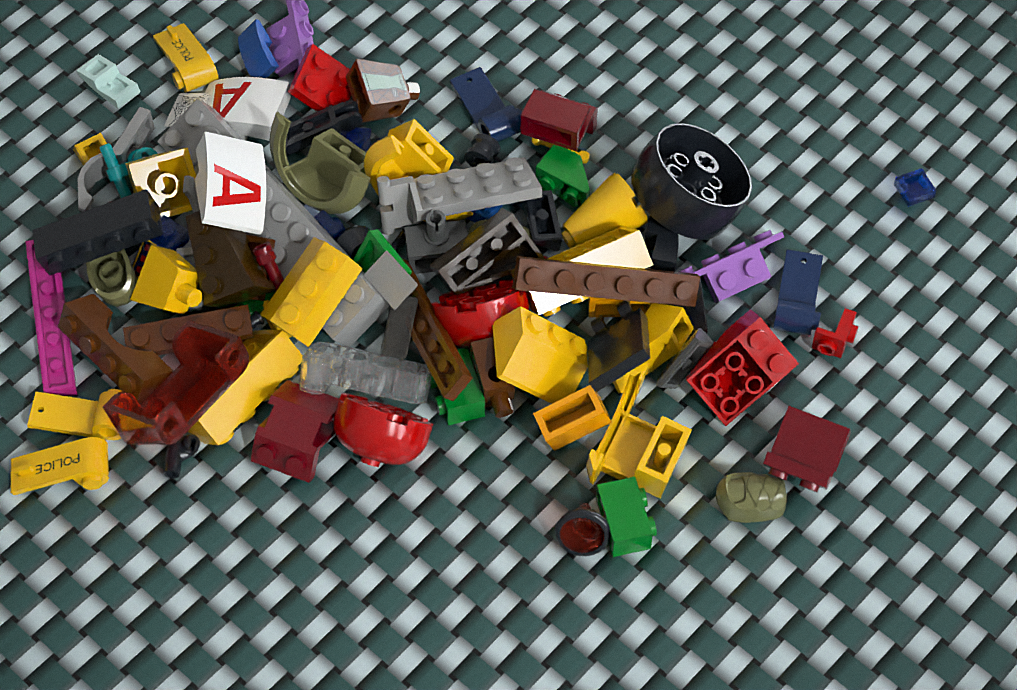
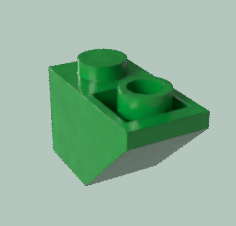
M553 145L537 164L536 178L543 191L552 190L553 194L564 199L569 205L580 207L590 196V188L581 155L567 148Z

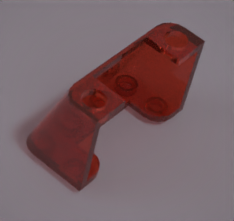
M188 320L176 332L172 341V348L180 365L141 405L132 394L122 391L112 396L103 406L123 441L128 445H170L179 441L246 370L249 363V354L240 336Z

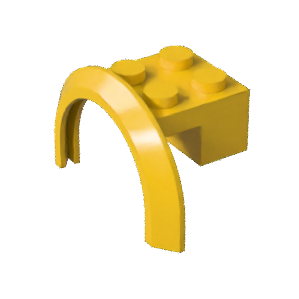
M413 119L389 130L387 137L378 140L370 146L365 155L364 170L366 175L370 177L369 183L378 195V177L387 176L389 180L408 176L418 178L424 174L435 175L449 171L454 157ZM469 211L445 216L446 221H460L472 216L473 212Z
M645 363L631 370L624 392L611 420L612 423L609 424L596 452L594 449L591 450L586 469L591 484L595 483L601 471L619 480L636 477L639 488H644L645 492L661 499L687 444L692 429L664 416L661 417L658 425L655 426L630 414L649 364Z

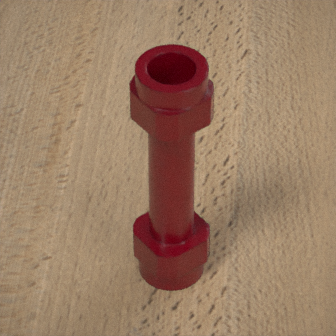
M266 242L255 247L253 252L259 266H264L277 291L284 278L275 262L277 255L270 242Z

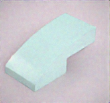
M99 54L76 70L78 75L94 91L118 109L140 93L137 83L120 74L116 64Z

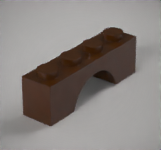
M94 293L64 303L58 328L136 405L166 393L173 370L154 351L135 350L117 342L108 332L113 312Z

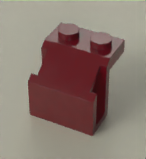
M534 89L521 114V134L577 152L585 133L593 135L597 127L598 108L585 102L565 98L559 94Z
M287 380L269 399L268 403L274 406L270 415L257 428L251 462L310 483L315 477L320 449L335 434L333 418L339 398Z
M788 406L771 452L767 451L763 465L770 468L768 474L786 481L789 475L801 480L799 486L816 493H818L819 487L827 490L842 458L851 429Z

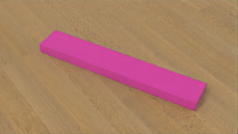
M34 240L25 241L43 393L61 396L77 395L71 340L58 328L64 303H66L62 272L49 276L36 259Z

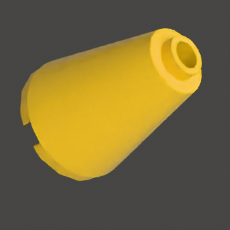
M618 173L610 175L562 224L564 229L562 238L569 248L620 226L637 229L648 223L645 210L641 204L637 205L634 199L636 195Z

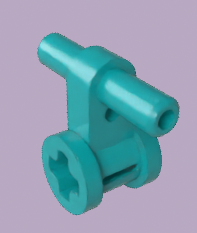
M110 143L104 144L99 148L108 168L105 170L110 182H114L120 198L131 195L124 177L129 175L125 163L158 154L149 147L136 149L130 152L127 162L119 164Z

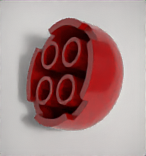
M512 279L500 280V286L486 284L458 295L451 291L439 296L440 303L433 302L432 307L434 314L441 325L447 330L454 345L470 348L471 342L493 337L492 325L497 319L520 306L529 310L527 292L512 288Z
M341 393L333 420L335 434L341 444L349 451L362 456L360 460L362 463L374 467H379L380 463L401 465L415 460L427 446L434 423L428 422V419L389 404L385 405L376 401L368 402L366 397L349 393Z

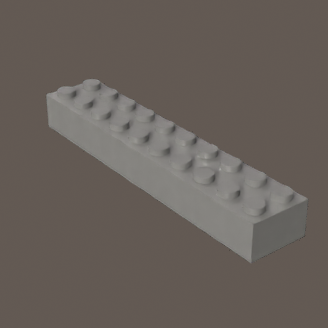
M197 98L157 142L166 152L188 147L197 176L199 167L196 148L204 132L240 140L243 139L214 108ZM265 164L266 204L263 232L261 235L244 233L246 235L275 240L274 251L277 255L275 262L283 278L285 279L313 237L327 242L349 256ZM363 271L359 273L322 327L333 340L348 348L390 306L364 277L365 273Z

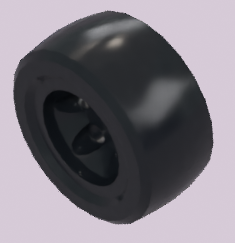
M684 123L671 124L659 131L644 147L631 172V184L634 193L649 215L663 227L691 239L706 240L720 235L745 207L752 190L751 177L747 167L740 156L727 143L705 129Z

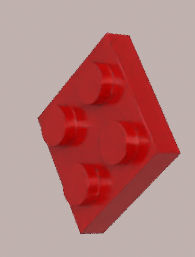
M311 44L305 51L288 93L316 112L331 105L334 106L341 102H346L351 98V92L346 80V75L350 69L316 45Z

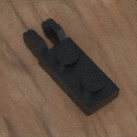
M348 100L334 106L331 105L291 123L286 138L287 154L290 155L305 149L312 144L314 137L331 128L338 133L342 132V130L350 132L358 128L363 120L358 112L359 108L356 101Z

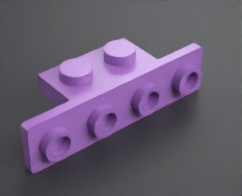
M286 0L289 15L266 28L267 34L273 42L270 45V51L279 65L274 72L280 77L297 69L306 49L311 44H314L312 37L314 31L308 18L309 8L304 0Z
M771 230L754 236L755 243L747 247L745 242L728 248L729 255L721 259L716 254L702 260L703 267L695 271L690 266L678 272L703 275L714 302H719L772 277L760 248L784 238L783 232L772 234Z

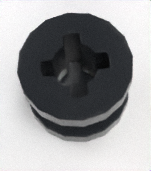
M477 134L471 141L472 147L468 148L464 159L471 167H476L482 163L492 164L494 163L493 158L499 154L501 146L495 138L486 134Z

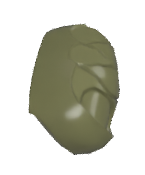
M125 249L86 263L89 282L95 292L106 303L119 307L132 301L130 298L137 283V276Z
M741 472L724 476L716 487L717 504L729 521L741 523L763 522L780 518L785 512L787 494L785 483L782 479L768 474Z

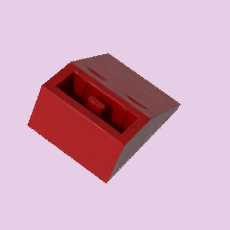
M750 309L721 335L686 377V380L721 422L727 426L799 363L763 319Z

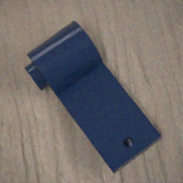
M481 67L450 79L452 88L481 134L489 135L500 142L521 132L522 111L519 108L515 109L513 105L505 107Z
M786 250L773 330L811 336V331L819 327L821 312L815 311L823 255Z

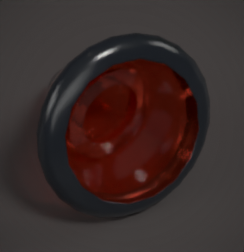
M583 503L574 510L564 514L557 522L555 528V536L559 545L566 552L576 556L586 557L601 552L608 545L611 538L608 522L588 503Z

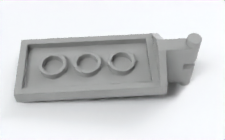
M525 157L509 158L506 161L492 164L482 163L476 167L466 169H451L448 172L435 175L424 174L418 178H413V176L389 180L387 176L377 178L379 203L383 205L380 208L382 232L385 235L393 234L395 232L394 228L421 223L423 220H426V215L430 211H433V216L436 218V210L442 211L445 216L542 197V186Z

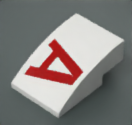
M232 77L215 80L208 84L205 93L211 94L207 104L214 108L244 141L247 140L248 136L270 141V131L275 113L279 112L284 115L291 99V94L288 93L290 88L289 82L260 77Z
M204 132L196 148L199 172L195 178L202 223L261 235L264 226L266 204V170L262 144Z

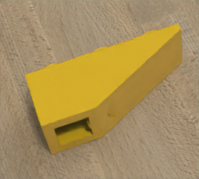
M652 303L646 311L650 359L641 364H649L646 375L677 354L692 333L694 328L683 307ZM630 372L612 382L618 393L624 392Z

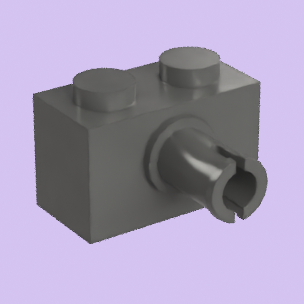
M436 210V218L433 216V211L427 213V225L417 224L411 227H404L407 258L415 274L434 272L430 264L468 236L465 220L446 221L445 214L442 211Z

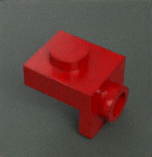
M845 308L835 333L817 327L814 333L812 348L824 355L841 358L847 342L853 344L859 329V326L854 325L857 312Z

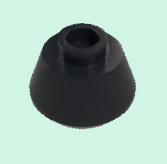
M361 225L350 226L338 235L336 242L353 260L370 229Z

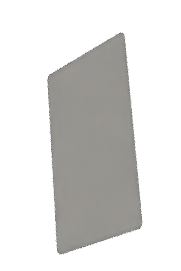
M385 251L364 274V277L394 310L418 286L416 281L388 251Z

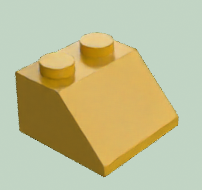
M188 147L125 163L134 193L147 189L159 206L161 219L193 210L189 199L183 193L184 176L194 177V180L196 178Z

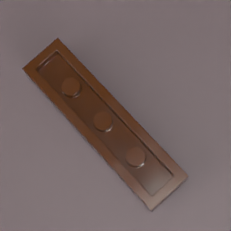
M248 304L123 327L126 347L135 350L154 351L158 356L254 338Z

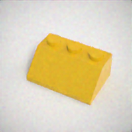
M313 237L260 315L309 347L363 268L349 256L327 242Z
M521 306L494 322L492 326L497 378L551 404L576 391L588 368L585 339Z

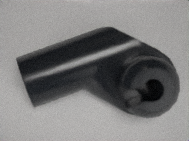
M188 434L169 445L163 473L166 477L178 478L182 462L198 451L200 440L196 435Z

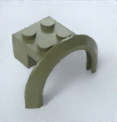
M276 112L270 131V151L276 170L290 192L309 207L323 213L341 214L355 208L363 199L370 181V177L366 175L364 170L366 152L331 128L313 138L306 158L289 166L286 155V138L291 121L279 112Z

